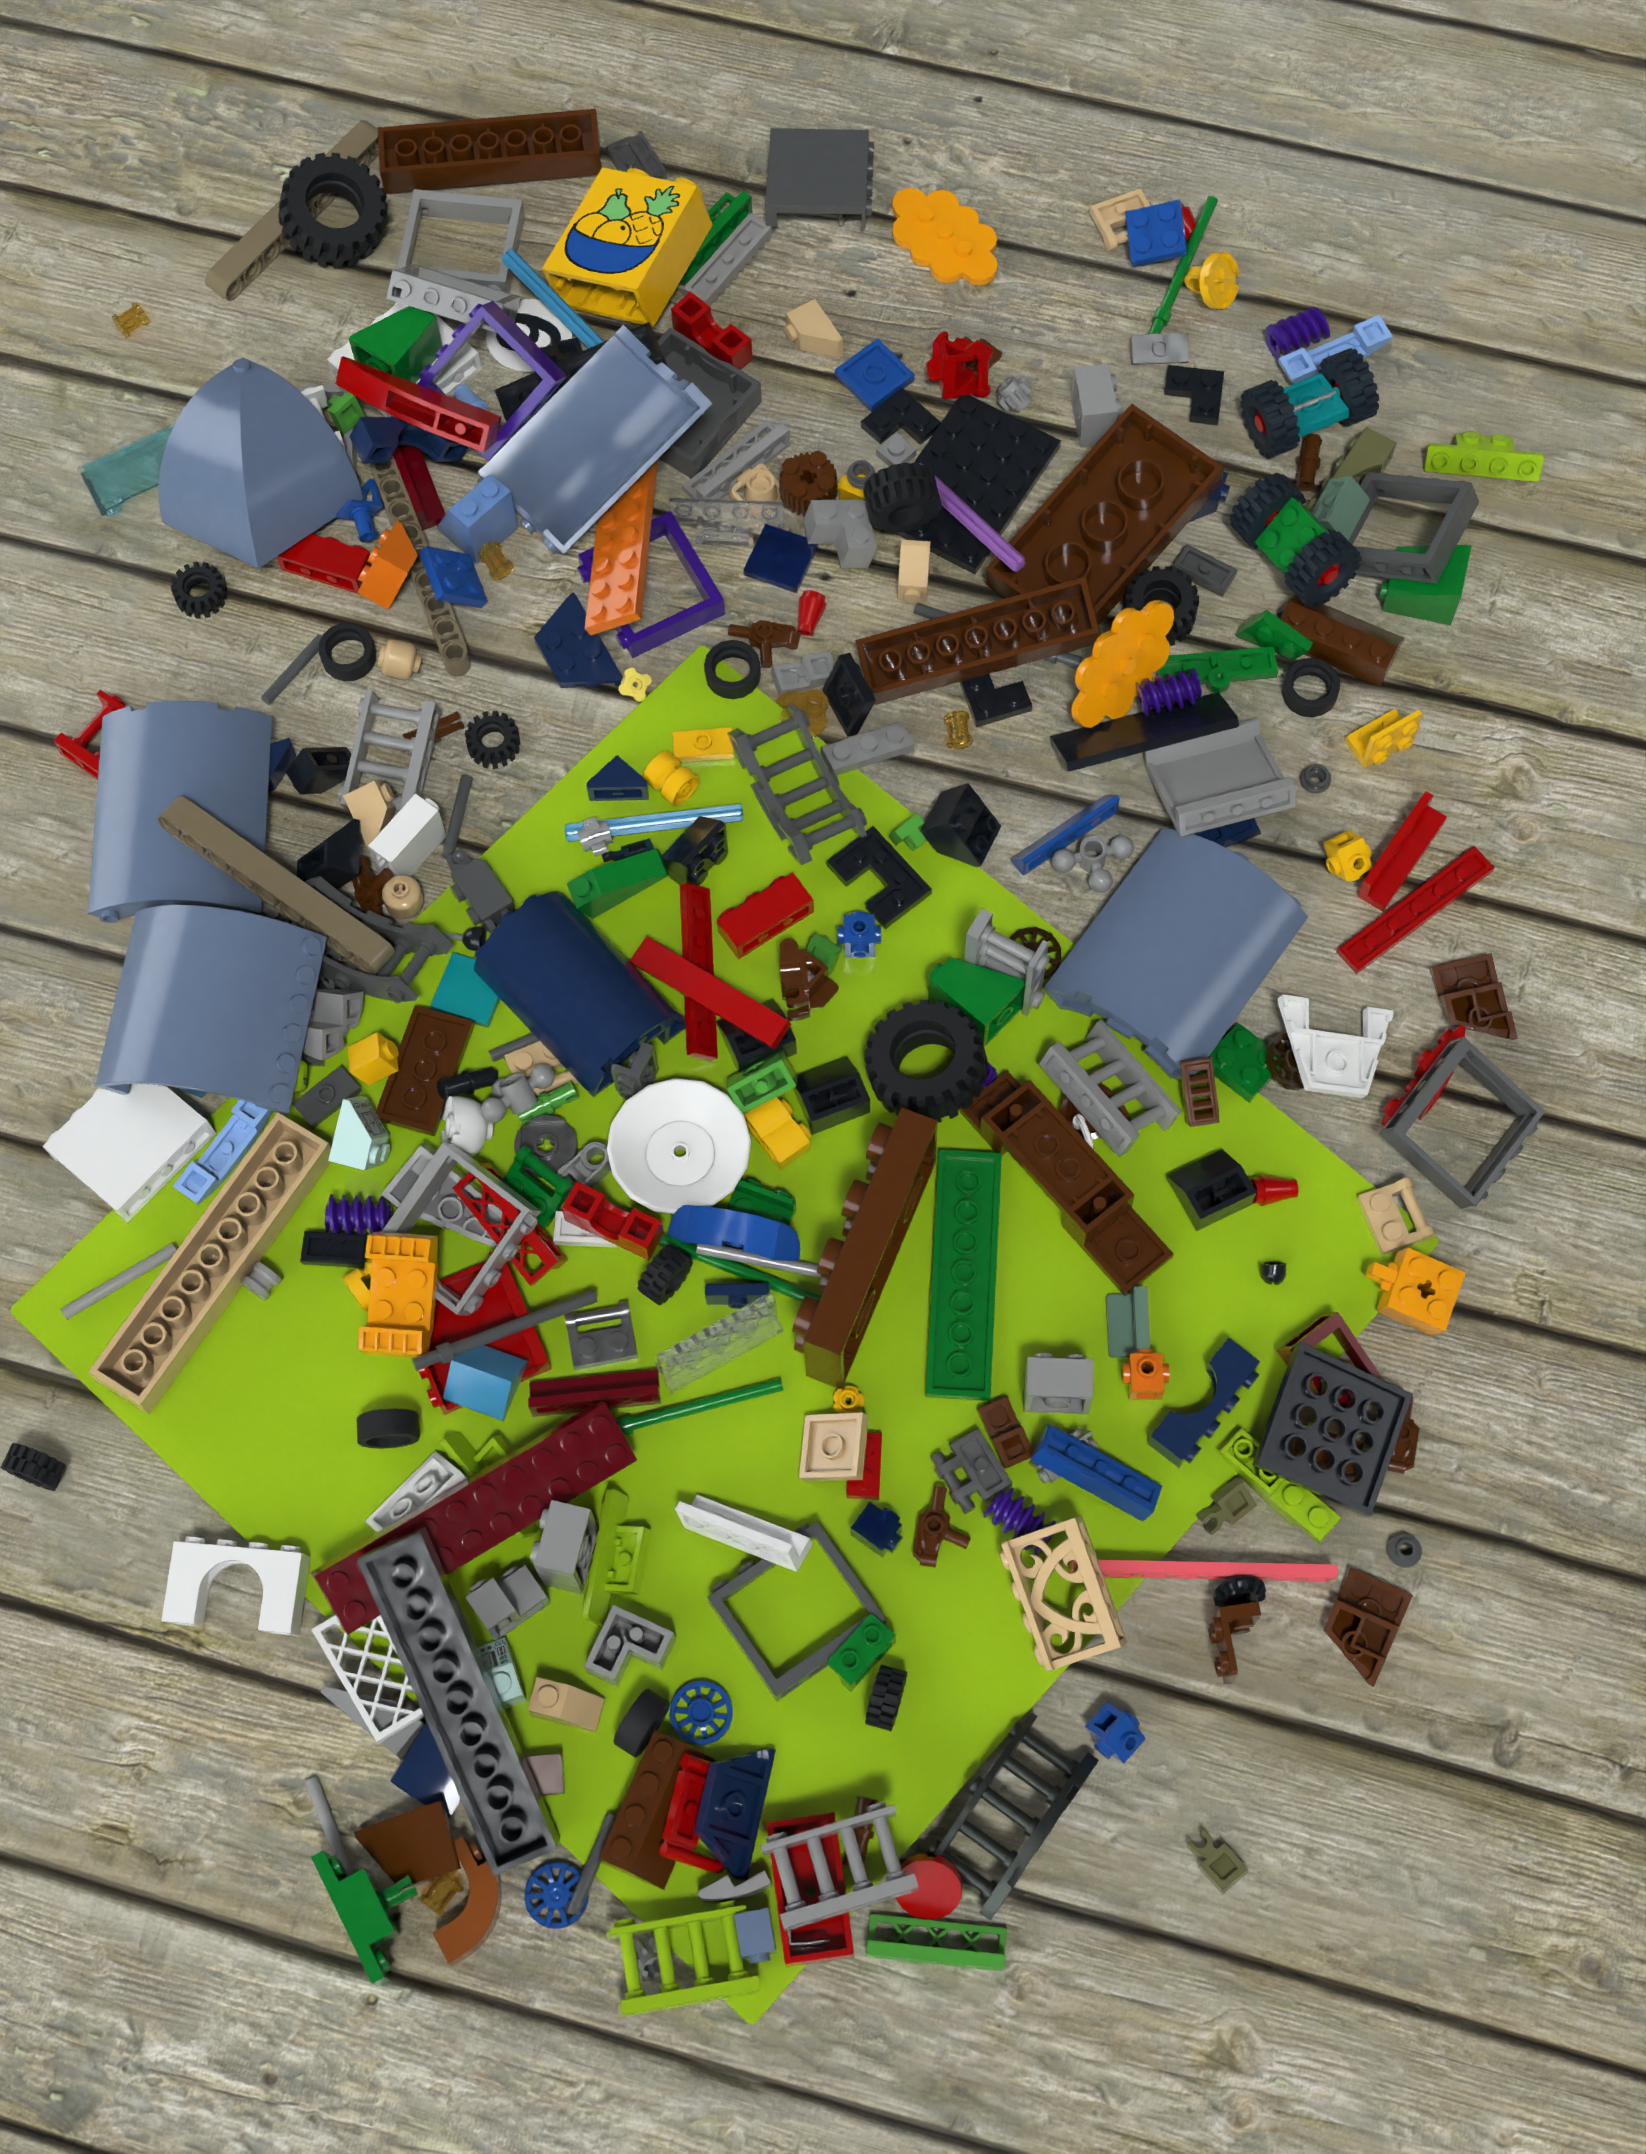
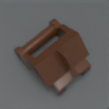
M788 938L780 943L779 964L782 999L786 1000L788 1008H799L796 1011H789L787 1018L789 1021L811 1017L810 1010L824 1008L838 992L839 986L829 979L828 967L806 950H798V944L795 940Z

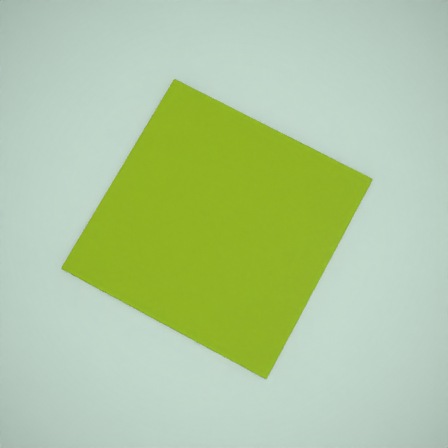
M699 646L478 859L486 861L512 899L515 910L520 908L531 895L535 894L538 897L554 891L564 893L573 902L566 883L590 869L615 861L604 862L602 854L594 856L592 850L585 852L581 841H567L565 836L566 824L583 822V820L595 816L597 820L741 804L743 821L725 823L728 843L726 858L721 864H715L708 871L704 882L699 885L710 889L714 976L760 1004L774 999L788 1020L787 1013L789 1011H796L799 1008H788L786 1000L782 999L779 964L780 943L784 939L790 938L797 942L798 950H807L810 939L817 933L820 936L829 937L828 940L838 945V926H844V915H850L857 911L870 914L866 909V903L886 888L870 869L846 887L827 867V860L853 842L859 835L850 828L813 845V849L809 851L812 861L801 865L788 851V847L792 846L786 838L781 841L750 786L756 782L753 776H750L747 768L742 769L734 748V759L681 762V767L691 769L699 776L700 782L692 796L680 806H673L661 796V790L656 791L649 784V800L589 801L587 782L616 755L643 777L646 767L659 753L668 750L674 755L672 732L732 727V731L738 728L746 733V735L750 734L752 736L791 718L787 711L757 687L749 695L738 699L722 698L713 693L707 685L704 668L706 655L710 649L706 646ZM722 660L717 664L715 672L718 678L728 682L744 679L740 673ZM795 729L757 746L756 751L753 752L759 765L767 767L805 749ZM809 730L820 754L821 747L827 744ZM807 761L770 778L768 784L774 795H783L819 777L811 762ZM858 769L837 775L838 787L857 809L861 808L867 820V825H864L865 831L874 826L931 887L932 894L887 929L881 926V944H875V957L845 958L844 944H840L843 946L834 971L829 975V979L839 986V990L824 1008L811 1009V1017L799 1021H790V1028L796 1039L797 1054L787 1058L795 1073L800 1075L848 1057L859 1072L870 1097V1113L812 1135L793 1088L777 1096L779 1100L785 1099L793 1110L792 1119L797 1124L802 1122L812 1136L809 1139L810 1150L779 1170L749 1131L751 1147L748 1167L740 1179L743 1181L752 1179L761 1183L763 1188L773 1192L775 1190H782L792 1196V1199L796 1201V1212L790 1227L797 1233L800 1242L799 1261L818 1265L830 1237L844 1242L847 1238L842 1236L847 1218L842 1216L843 1205L855 1179L867 1184L870 1183L869 1180H866V1174L871 1160L866 1159V1152L877 1124L880 1122L893 1127L897 1119L895 1112H888L883 1107L882 1101H878L866 1071L867 1065L864 1060L865 1050L868 1048L866 1042L871 1033L876 1034L874 1026L881 1019L883 1021L887 1020V1013L891 1010L899 1011L903 1009V1004L911 1002L912 1005L920 1004V1000H928L929 974L937 964H944L950 957L964 961L966 933L981 909L993 914L992 926L995 927L994 931L1007 938H1010L1017 930L1038 927L1051 932L1061 947L1060 965L1075 947L1073 942L980 867H974L937 853L927 839L926 842L913 852L903 841L895 846L888 836L912 818L914 814ZM823 789L785 806L784 811L789 819L794 818L796 820L833 803L827 791ZM838 813L800 832L808 835L843 819L841 813ZM688 828L612 837L613 843L606 846L608 851L615 852L622 850V846L650 838L654 849L657 848L662 856ZM793 872L813 898L814 913L738 960L718 933L717 919L725 910L732 907L735 909L743 904L752 893L762 892L770 887V884L780 876L786 877ZM668 876L594 919L584 914L629 961L646 936L683 957L680 885ZM453 883L411 923V925L432 924L442 933L461 935L468 928L481 927L480 924L475 926L466 913V910L469 909L464 901L459 903L450 888L454 885ZM875 919V925H880V923ZM488 931L486 932V941L490 937ZM1032 934L1024 935L1028 942H1032ZM1037 935L1036 943H1040L1044 937ZM1020 937L1015 940V942L1024 946ZM448 939L454 944L448 954L429 956L410 983L409 987L418 995L416 1001L396 1003L364 994L358 1025L356 1028H350L343 1039L346 1045L337 1054L325 1059L324 1067L308 1066L306 1089L303 1092L295 1093V1098L291 1101L289 1113L283 1116L325 1140L332 1147L341 1108L312 1129L292 1103L340 1066L348 1072L362 1090L355 1097H367L376 1112L389 1076L369 1086L349 1072L348 1047L378 1032L386 1039L394 1042L399 1049L414 1006L431 1009V1002L452 953L476 959L474 956L476 951L466 948L462 941ZM1048 941V947H1053L1052 943ZM410 952L405 954L391 976L400 977L416 953ZM1056 952L1047 953L1050 958L1056 960ZM1048 963L1046 966V970L1048 971L1049 969H1051L1053 967V964ZM634 966L685 1018L684 995ZM1050 977L1043 981L1042 992L1045 993V996L1038 1009L1032 1008L1028 1016L1023 1015L1021 1009L984 1049L987 1061L996 1069V1079L1008 1070L1021 1086L1028 1080H1031L1060 1112L1064 1093L1039 1063L1049 1048L1059 1041L1068 1052L1087 1043L1085 1039L1097 1021L1102 1020L1106 1024L1107 1019L1095 1013L1088 1017L1077 1012L1060 1009L1044 989L1051 979ZM500 999L489 1028L474 1024L475 1026L457 1076L461 1075L462 1071L465 1070L474 1072L489 1067L497 1070L498 1079L507 1078L512 1075L505 1058L493 1062L488 1051L532 1032ZM716 1015V1021L722 1019ZM717 1024L718 1058L713 1061L687 1056L686 1028L665 1044L657 1037L648 1044L654 1046L659 1071L653 1084L673 1078L704 1081L728 1094L731 1098L726 1089L728 1077L738 1073ZM1107 1026L1182 1111L1166 1131L1156 1121L1137 1131L1140 1136L1130 1150L1120 1157L1102 1137L1092 1140L1093 1150L1135 1195L1132 1208L1174 1253L1171 1260L1137 1286H1147L1150 1349L1154 1350V1353H1163V1363L1169 1364V1383H1164L1163 1397L1160 1400H1129L1128 1383H1123L1122 1364H1127L1128 1358H1110L1108 1352L1106 1297L1109 1294L1122 1293L1062 1227L1063 1212L1009 1152L1002 1156L990 1401L925 1397L939 1150L996 1153L965 1119L959 1109L958 1116L952 1119L949 1118V1115L942 1117V1122L938 1123L934 1169L842 1388L844 1389L848 1385L858 1388V1392L863 1394L865 1399L864 1406L860 1408L859 1413L863 1412L869 1416L867 1432L882 1433L879 1500L847 1498V1480L805 1482L799 1479L805 1415L838 1414L833 1407L835 1403L833 1395L838 1388L807 1377L805 1356L803 1353L794 1350L798 1334L793 1333L792 1328L802 1302L770 1289V1304H747V1307L743 1309H733L728 1307V1305H707L705 1285L753 1282L691 1258L693 1265L690 1267L689 1274L686 1275L687 1278L681 1283V1287L678 1291L674 1292V1295L666 1303L657 1305L638 1291L637 1287L639 1286V1280L642 1278L641 1275L646 1271L648 1264L653 1261V1258L659 1254L661 1249H665V1247L660 1245L656 1247L650 1260H646L619 1246L556 1245L568 1261L559 1269H551L533 1286L527 1283L511 1261H506L528 1314L591 1290L595 1292L597 1302L575 1310V1314L618 1306V1302L628 1301L638 1358L575 1370L565 1314L535 1325L534 1328L547 1356L551 1370L519 1383L504 1422L465 1407L444 1415L440 1406L433 1408L426 1391L432 1388L427 1377L422 1380L418 1370L416 1371L412 1358L365 1355L359 1351V1326L367 1327L368 1310L364 1312L342 1279L343 1276L355 1268L303 1265L300 1259L304 1231L326 1232L325 1209L330 1194H334L336 1203H340L342 1196L347 1195L349 1204L353 1203L355 1195H359L361 1203L365 1204L367 1197L370 1195L373 1198L374 1205H378L379 1199L382 1196L381 1193L422 1143L427 1142L435 1150L439 1149L441 1146V1130L445 1131L446 1120H442L443 1115L435 1137L382 1122L389 1134L387 1144H390L389 1157L386 1162L382 1163V1166L361 1170L330 1162L259 1261L281 1278V1283L278 1286L272 1287L269 1291L270 1296L266 1301L242 1285L149 1415L98 1383L88 1371L169 1260L68 1320L63 1315L61 1308L169 1244L173 1243L176 1249L179 1248L238 1165L221 1185L199 1205L175 1189L173 1185L191 1162L197 1163L234 1115L231 1110L239 1099L229 1097L206 1119L216 1134L128 1223L113 1209L11 1307L10 1313L248 1543L268 1544V1550L277 1551L281 1550V1545L301 1547L300 1553L310 1556L305 1598L327 1619L335 1615L310 1572L374 1535L376 1532L365 1521L435 1451L466 1477V1474L459 1465L446 1454V1449L440 1443L443 1437L461 1433L474 1450L479 1453L492 1437L500 1435L511 1450L515 1451L577 1414L568 1413L532 1417L528 1406V1398H530L529 1383L658 1369L661 1404L609 1409L615 1421H617L618 1417L629 1415L631 1418L780 1378L783 1391L633 1430L634 1434L624 1437L637 1461L566 1503L591 1509L599 1529L602 1515L601 1506L605 1499L606 1490L615 1489L629 1498L624 1526L646 1527L651 1530L639 1595L611 1593L607 1617L612 1606L615 1605L674 1632L676 1641L662 1670L631 1657L618 1687L587 1673L584 1665L603 1625H597L583 1618V1601L587 1594L590 1578L589 1571L583 1594L544 1586L538 1572L534 1568V1561H531L533 1545L535 1541L540 1542L543 1529L539 1527L540 1519L534 1522L539 1528L535 1535L521 1540L513 1535L446 1575L477 1647L495 1641L465 1598L470 1594V1588L483 1579L489 1581L494 1578L498 1584L502 1581V1575L515 1566L521 1568L525 1565L550 1601L549 1605L502 1637H506L527 1699L523 1703L504 1710L524 1756L562 1754L564 1760L565 1794L544 1795L542 1798L559 1834V1842L584 1866L606 1814L609 1813L617 1817L646 1750L645 1748L635 1758L613 1742L622 1720L644 1690H652L669 1701L671 1706L674 1696L685 1685L696 1681L714 1683L726 1692L733 1709L731 1725L721 1739L705 1746L693 1745L684 1741L673 1729L670 1721V1707L658 1732L682 1741L717 1761L762 1748L776 1750L747 1878L748 1880L765 1871L772 1887L750 1897L734 1900L736 1901V1906L746 1905L747 1912L764 1908L769 1909L776 1953L770 1954V1961L750 1964L749 1959L742 1960L744 1971H748V1976H758L760 1991L755 1994L723 1999L748 2024H755L807 1966H785L770 1854L763 1856L760 1846L767 1843L768 1831L766 1822L835 1812L836 1822L854 1817L857 1796L871 1798V1800L875 1799L879 1801L878 1803L885 1802L887 1807L895 1806L896 1816L887 1818L898 1859L900 1860L1007 1738L1018 1720L1021 1721L1071 1665L1069 1664L1046 1672L1044 1665L1041 1666L1036 1659L1034 1647L1037 1646L1033 1633H1028L1024 1625L1023 1614H1026L1022 1602H1018L1012 1590L1013 1576L1010 1569L1007 1570L1003 1565L1000 1551L1003 1550L1001 1543L1013 1539L1015 1530L1004 1534L1002 1532L1004 1522L997 1526L992 1525L994 1513L986 1518L983 1517L985 1511L998 1495L984 1503L978 1492L970 1496V1499L975 1505V1509L964 1514L959 1504L955 1505L950 1495L952 1493L943 1479L940 1480L936 1475V1467L930 1458L936 1453L942 1452L946 1460L949 1461L955 1457L950 1449V1444L979 1429L1004 1469L976 1409L1005 1396H1008L1020 1426H1023L1033 1452L1048 1424L1065 1433L1076 1427L1090 1430L1093 1434L1087 1437V1440L1093 1438L1098 1445V1451L1162 1486L1155 1510L1146 1520L1141 1521L1062 1477L1053 1483L1048 1481L1044 1484L1037 1474L1041 1471V1468L1038 1469L1030 1466L1031 1458L1004 1469L1012 1482V1487L1015 1489L1012 1499L1015 1500L1022 1495L1025 1496L1023 1508L1034 1503L1036 1506L1033 1515L1037 1516L1044 1511L1046 1513L1043 1522L1045 1525L1052 1520L1057 1521V1524L1082 1515L1098 1560L1162 1561L1198 1520L1196 1515L1213 1503L1211 1497L1237 1475V1472L1220 1454L1224 1446L1241 1428L1260 1443L1287 1368L1286 1363L1277 1350L1322 1314L1329 1312H1338L1355 1338H1357L1379 1313L1377 1307L1383 1291L1379 1290L1381 1284L1365 1277L1369 1264L1377 1262L1388 1266V1263L1394 1262L1398 1251L1383 1256L1380 1255L1357 1201L1358 1195L1376 1190L1377 1188L1260 1093L1249 1103L1214 1076L1220 1122L1190 1127L1184 1115L1181 1079L1170 1078L1144 1052L1147 1046L1132 1035L1128 1039ZM923 1045L905 1056L898 1072L911 1079H929L946 1070L952 1062L955 1053L942 1045ZM302 1051V1054H303L304 1056L310 1057L309 1055L305 1054V1053ZM1096 1052L1078 1061L1079 1065L1088 1075L1106 1066L1105 1062ZM630 1057L622 1062L620 1066L628 1068ZM565 1067L555 1070L554 1074L556 1076L567 1071ZM1199 1070L1196 1075L1206 1074L1205 1070ZM1116 1075L1101 1082L1115 1094L1127 1089ZM614 1082L595 1097H592L580 1083L573 1084L579 1099L554 1110L555 1113L552 1116L561 1118L572 1128L578 1143V1153L587 1144L592 1142H600L607 1147L611 1123L628 1099L618 1094ZM1206 1083L1192 1084L1191 1088L1207 1085ZM492 1086L475 1090L471 1095L463 1093L451 1096L471 1098L480 1103L481 1106L485 1100L494 1098L491 1091ZM1207 1095L1192 1098L1193 1101L1208 1099ZM1136 1098L1124 1104L1131 1120L1147 1112ZM509 1106L506 1108L504 1118L499 1122L493 1123L491 1140L486 1139L483 1149L476 1155L471 1156L479 1164L490 1163L502 1179L515 1161L514 1141L516 1134L521 1128H524L518 1115L513 1114ZM272 1111L257 1139L276 1115V1112ZM544 1140V1144L538 1146L537 1149L542 1150L543 1153H549L550 1150L554 1149V1146L550 1144V1140ZM681 1149L675 1152L677 1157H682L686 1154ZM1223 1149L1242 1166L1249 1180L1257 1178L1258 1175L1296 1179L1299 1192L1297 1198H1289L1265 1206H1260L1259 1203L1252 1204L1196 1231L1166 1177ZM595 1155L589 1163L591 1165H599L605 1157ZM456 1163L455 1166L465 1175L469 1173L459 1163ZM612 1171L593 1188L605 1194L608 1202L623 1211L631 1213L632 1209L635 1208L662 1221L664 1234L668 1235V1229L674 1214L654 1212L629 1198L613 1177ZM533 1176L545 1187H547L550 1191L555 1193V1188L546 1180H544L543 1178ZM475 1178L472 1182L482 1190V1185ZM735 1189L712 1207L727 1209ZM385 1198L386 1204L390 1205L391 1202ZM393 1204V1209L395 1213L397 1207ZM1397 1205L1408 1233L1416 1232L1417 1230L1410 1214ZM555 1217L549 1227L543 1228L552 1241L554 1238ZM420 1218L408 1233L438 1236V1280L487 1261L490 1257L489 1253L496 1249ZM369 1228L365 1234L367 1236L371 1234ZM1435 1236L1409 1248L1429 1256L1438 1246L1439 1239ZM724 1241V1246L743 1250V1248L727 1245ZM527 1243V1249L533 1250ZM517 1252L516 1255L520 1259V1252ZM527 1253L526 1267L534 1275L545 1264L537 1254ZM738 1262L818 1295H823L818 1292L821 1278ZM1261 1263H1286V1276L1283 1282L1279 1285H1275L1274 1282L1271 1285L1267 1284L1261 1276ZM371 1278L364 1282L368 1290L370 1289ZM621 1318L577 1326L578 1334L620 1327L622 1322ZM1333 1333L1313 1347L1336 1359H1339L1345 1352ZM1230 1338L1260 1361L1256 1370L1260 1375L1249 1389L1243 1386L1236 1396L1240 1398V1401L1231 1413L1228 1414L1224 1411L1217 1419L1221 1425L1209 1439L1204 1436L1198 1443L1201 1450L1190 1464L1184 1461L1178 1468L1148 1445L1150 1436L1170 1411L1178 1414H1194L1205 1409L1212 1402L1214 1388L1206 1369L1211 1359L1227 1339ZM1037 1353L1052 1354L1053 1358H1066L1067 1355L1080 1354L1086 1356V1359H1093V1399L1089 1414L1024 1412V1374L1027 1357H1033ZM847 1398L845 1402L847 1404H850L851 1399ZM393 1408L408 1409L418 1413L420 1438L414 1444L397 1448L378 1449L363 1447L357 1443L356 1420L357 1416L362 1413ZM962 1467L954 1472L962 1486L971 1482ZM934 1486H942L947 1488L943 1511L950 1516L949 1527L971 1537L967 1549L943 1540L938 1551L936 1568L919 1565L920 1561L913 1556L919 1515L931 1508ZM699 1495L793 1532L806 1523L811 1526L818 1522L886 1618L885 1626L896 1635V1643L851 1692L841 1683V1677L827 1666L776 1702L708 1601V1597L712 1594L710 1590L723 1580H727L729 1583L739 1576L738 1570L751 1561L758 1563L762 1558L684 1528L675 1511L679 1501L691 1505L695 1497ZM1066 1531L1055 1533L1049 1541L1048 1545L1053 1551L1068 1539ZM816 1539L811 1541L812 1546L797 1572L776 1565L723 1602L776 1679L868 1616L866 1610ZM1036 1546L1027 1551L1024 1549L1022 1551L1023 1563L1028 1568H1032L1035 1564V1560L1030 1555L1034 1554ZM1044 1551L1038 1555L1044 1562L1048 1558ZM1062 1559L1060 1561L1061 1565L1069 1572V1563L1067 1567ZM1054 1569L1047 1583L1043 1600L1058 1612L1072 1618L1073 1605L1078 1596L1086 1591L1084 1582L1068 1581ZM1036 1577L1029 1578L1032 1588ZM1104 1577L1116 1612L1146 1578ZM1082 1604L1080 1620L1085 1621L1083 1612L1087 1615L1093 1614L1094 1609L1091 1604ZM1043 1617L1047 1628L1052 1623ZM372 1621L368 1622L362 1627L370 1629ZM377 1622L375 1630L383 1631ZM338 1628L343 1634H345V1631L342 1628ZM353 1631L350 1633L349 1640L360 1651H364L369 1634ZM1069 1631V1637L1063 1644L1061 1635L1053 1634L1051 1638L1053 1648L1060 1653L1070 1652L1075 1643L1074 1632ZM1082 1633L1083 1642L1081 1650L1085 1649L1097 1634ZM373 1636L369 1653L387 1656L390 1646L389 1640ZM393 1651L392 1658L399 1659L396 1652ZM370 1659L383 1671L385 1662ZM390 1663L387 1677L394 1683L403 1684L406 1676L403 1666ZM881 1664L907 1671L906 1684L892 1731L865 1724L870 1697ZM536 1677L567 1684L604 1698L605 1702L597 1732L532 1717L528 1712V1706ZM700 1687L702 1699L707 1698L711 1690L710 1688ZM695 1689L685 1693L692 1701L697 1699ZM407 1691L406 1695L420 1707L415 1693ZM715 1692L711 1700L712 1705L723 1700L719 1693ZM680 1698L676 1707L688 1709L689 1705ZM726 1704L714 1710L715 1713L727 1715ZM675 1713L677 1723L687 1719L688 1715ZM714 1718L713 1722L722 1729L726 1720ZM689 1723L680 1728V1730L688 1736L693 1724ZM709 1725L706 1726L708 1738L717 1734ZM701 1727L697 1728L693 1736L694 1739H703ZM873 1823L872 1831L875 1832L874 1838L869 1840L864 1866L868 1881L872 1880L875 1886L886 1876L888 1871ZM838 1833L845 1891L848 1894L853 1892L852 1886L855 1883L850 1866L843 1865L846 1851L841 1834ZM699 1838L697 1848H694L693 1852L717 1859ZM678 1861L674 1866L665 1890L602 1863L595 1876L643 1923L716 1910L715 1904L721 1902H702L697 1892L727 1875L734 1887L745 1882V1880L734 1879L725 1867L721 1873L716 1874ZM814 1887L806 1889L808 1896L815 1895L816 1890ZM722 1921L701 1923L710 1977H714L715 1983L728 1981L727 1975L730 1974ZM688 1926L667 1929L670 1949L695 1972Z

